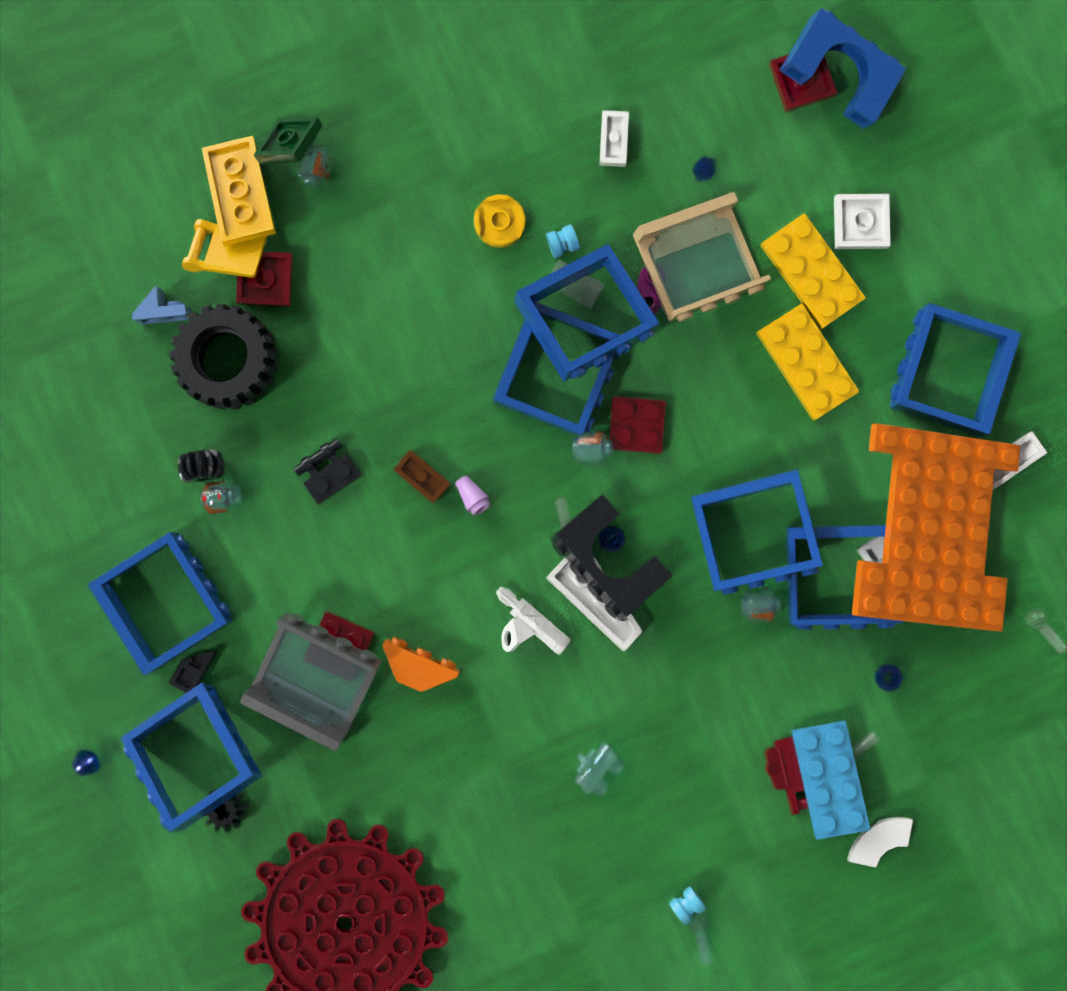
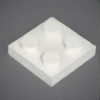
M836 194L834 197L835 249H888L890 247L889 194Z

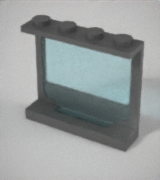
M286 612L277 620L276 625L279 627L252 686L243 694L240 703L336 752L343 743L382 660L378 659L369 650H360L354 647L345 638H337L329 634L328 630L319 625L313 626L305 622L302 616Z

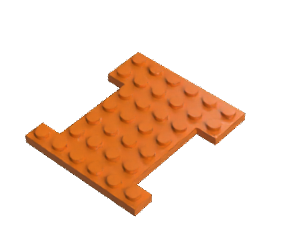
M878 423L871 424L869 451L893 455L882 563L857 560L852 615L1002 632L1008 578L984 575L994 471L1018 472L1021 445Z

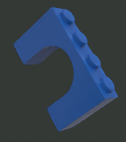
M821 8L810 17L780 71L802 85L813 76L826 52L838 51L849 56L858 69L859 84L843 115L864 129L876 122L906 68L899 63L898 59L888 56L881 51L876 43L867 41L860 36L855 28L839 21L834 13Z

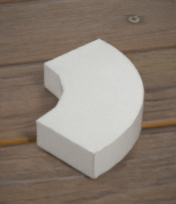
M890 817L877 821L878 823L870 827L871 830L863 831L859 834L849 851L847 860L857 864L876 867L880 857L887 850L897 846L908 847L913 820L907 817Z

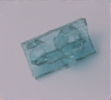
M603 742L597 751L592 749L587 756L581 752L577 755V758L582 763L577 768L580 774L575 781L588 795L591 792L602 795L608 786L606 780L602 778L608 770L616 775L624 767V764L620 761L616 752Z

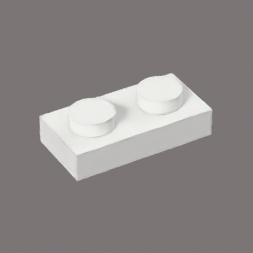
M602 111L599 166L626 167L629 112Z

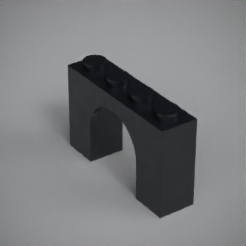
M602 494L553 535L550 540L553 542V549L560 556L564 555L570 562L569 566L573 573L578 577H582L587 582V588L590 593L597 598L599 597L604 602L607 613L613 618L622 620L628 617L670 579L672 575L656 556L646 560L626 578L610 577L598 568L592 554L594 539L603 528L620 515Z

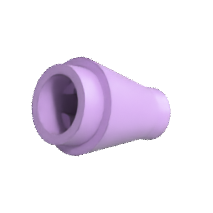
M468 475L460 478L455 483L467 512L477 516L490 507L489 496Z

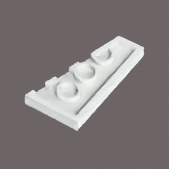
M564 558L546 579L619 649L625 651L642 633L632 614L622 620L611 617L605 610L604 602L599 597L597 598L590 593L587 588V582L582 577H578L573 573L569 566L570 562ZM594 558L596 565L601 570V566L599 565L596 558Z

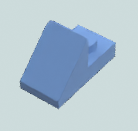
M156 286L133 312L132 320L141 325L190 320L188 315L192 313V309L181 301L167 302L166 306L165 293Z

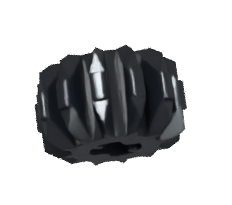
M214 449L188 452L187 454H182L178 459V474H180L181 480L187 483L212 481L219 479L225 474L224 459H222V453Z
M242 792L238 796H233L205 815L210 818L206 821V826L214 823V832L220 831L222 827L225 833H229L232 827L238 829L242 825L241 820H245L248 816L243 810L249 807V803L241 802L245 793ZM224 804L227 806V807H226V811H228L227 814L224 813V807H222V805H224Z

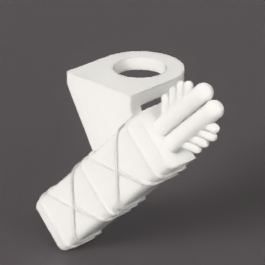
M500 587L497 590L496 594L499 600L505 603V606L513 608L510 614L516 618L512 619L503 629L501 640L504 651L513 652L521 643L534 635L558 655L566 649L571 639L553 625L551 621L546 619L544 615L539 613L528 601L523 598L518 601L516 594H513L512 591L510 592V589ZM509 632L511 633L510 645H508L507 640Z

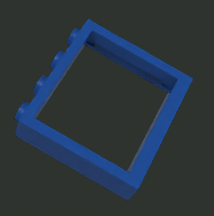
M609 244L518 290L514 301L564 382L570 378H581L587 373L586 370L594 365L596 368L603 366L610 360L609 357L617 353L619 356L627 353L632 349V345L639 341L641 343L647 342L649 338L655 335L654 332L659 325L658 320ZM605 266L642 324L570 362L534 303Z
M538 302L534 303L540 315L607 342L620 336ZM525 320L493 397V402L582 437L583 432L589 433L594 418L590 417L593 407L599 409L604 394L600 392L603 382L609 384L614 369L609 368L613 358L618 360L620 356L617 353L609 357L610 360L601 366L579 423L575 424L508 397L533 335L531 328Z
M929 303L918 309L916 317L913 318L915 328L913 334L908 336L905 343L907 353L897 369V374H899L898 382L893 385L890 391L892 393L890 408L979 437L988 435L995 419L1021 333ZM933 318L999 339L974 420L908 399Z
M798 469L691 497L714 591L722 590L723 595L738 592L737 586L748 584L749 589L764 586V580L775 578L776 583L792 579V573L802 571V575L807 576L819 573L818 567L824 566ZM793 485L812 560L722 581L704 507Z
M886 525L814 527L817 538L885 536ZM804 527L786 528L787 565L797 563L796 539H806ZM792 573V579L787 580L789 623L796 625V629L811 630L812 625H823V629H840V624H850L852 629H866L867 624H878V628L894 627V623H903V621L854 616L852 613L798 615L797 573Z
M178 532L167 533L87 584L144 676L157 671L233 622L230 617L232 614L228 610L230 607L224 601H220L216 594L218 593L216 585L211 579L207 580L202 572L204 570L203 564L196 556H192L188 549L190 547L189 542L185 541L182 534L179 535ZM169 545L215 621L156 658L109 582Z
M199 684L121 737L125 745L123 750L136 767L135 773L137 778L145 784L148 790L147 797L151 804L157 807L161 815L159 817L160 822L169 832H182L263 777L213 685ZM200 701L240 775L181 815H178L140 741Z

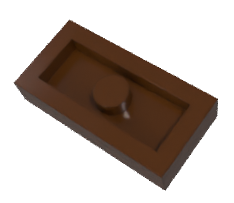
M409 450L393 469L433 504L437 502L451 485L412 450Z

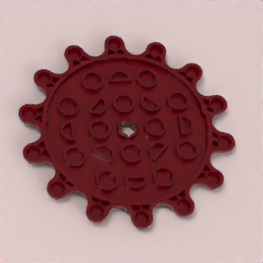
M333 819L329 822L327 837L321 844H312L301 832H294L289 835L287 846L291 854L290 861L284 866L264 861L256 869L257 878L267 887V896L261 901H248L241 908L242 918L245 921L257 924L261 929L260 939L245 949V960L252 965L260 963L269 964L274 971V977L267 985L265 991H399L407 983L414 984L420 988L429 987L433 982V973L424 965L422 954L428 948H441L445 946L448 942V933L444 928L431 924L428 919L429 910L442 903L445 891L440 885L422 886L416 881L415 872L421 866L424 859L422 852L417 848H410L401 855L391 854L387 849L388 830L380 824L371 827L365 839L353 840L348 834L346 823L341 819ZM341 917L351 918L352 928L348 930L342 929L338 924V919Z

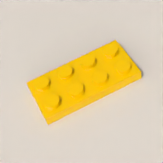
M253 136L202 148L221 242L224 246L276 234L261 163H258L254 157L257 145Z
M805 213L760 244L820 330L866 298Z
M803 304L798 305L756 333L813 421L860 392Z

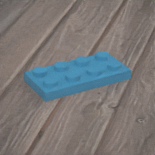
M846 721L791 730L815 839L871 830Z

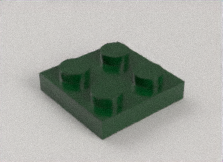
M318 117L278 118L254 153V157L258 163H299L304 158L305 152L311 143L316 139L323 124Z

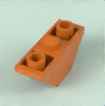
M393 637L392 640L386 639L382 645L396 681L420 692L455 679L460 673V669L456 668L457 664L446 658H442L441 661L431 657V652L418 647L416 651L406 647L408 643L397 637Z

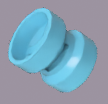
M571 224L564 226L559 232L551 231L546 233L548 245L554 258L563 256V253L566 251L574 252L580 249L576 233Z
M691 886L684 890L683 898H674L669 902L671 908L684 925L692 921L694 912L701 914L707 909Z

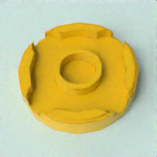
M496 194L489 196L482 201L475 211L474 226L476 233L484 243L491 247L504 248L511 246L521 238L525 231L526 217L523 207L508 195Z

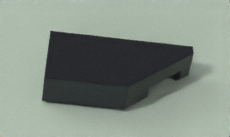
M212 650L181 660L168 684L185 693L189 692L201 684L218 651Z

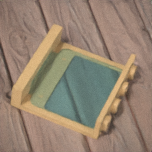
M735 192L640 225L633 233L635 242L669 322L678 319L679 322L686 321L694 316V312L699 310L702 313H707L716 309L717 304L725 301L726 305L741 299L740 295L747 292L749 296L763 291V286L771 280L770 275L760 277L732 210L738 202Z

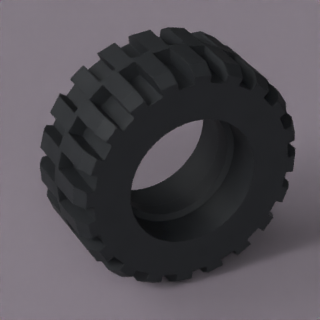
M217 304L216 308L208 305L201 308L202 313L199 315L196 312H192L188 315L190 321L187 324L181 322L177 329L181 332L178 337L173 336L171 344L175 345V350L169 351V359L175 363V365L171 366L173 375L179 378L177 380L179 386L186 390L187 394L193 399L217 409L226 410V408L235 410L241 409V405L250 406L256 403L254 399L257 396L262 398L267 393L264 390L267 385H273L275 378L272 377L274 371L278 372L279 363L276 362V357H279V350L274 345L276 340L272 333L250 312H246L241 307L234 305L228 307L226 304ZM226 334H235L246 343L248 351L247 362L243 370L233 379L225 382L215 381L205 372V351L216 338Z

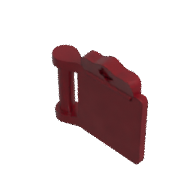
M793 737L775 740L774 746L764 751L766 759L765 772L770 777L774 789H785L790 813L792 816L800 814L801 810L808 809L806 798L797 800L795 792L804 791Z

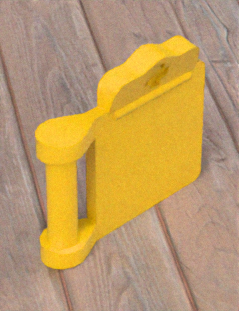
M202 219L196 220L194 225L196 232L188 257H184L182 267L189 272L209 271L251 278L256 276L267 236L224 246L221 242L218 224ZM213 234L205 261L198 260L206 235Z

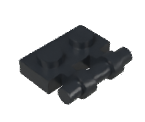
M337 438L329 444L326 442L321 445L319 451L310 457L305 456L300 460L301 463L293 468L298 476H301L306 471L311 475V478L303 484L317 505H321L363 476L348 453L340 458L337 457L335 452L343 447ZM328 458L331 464L319 472L315 465Z

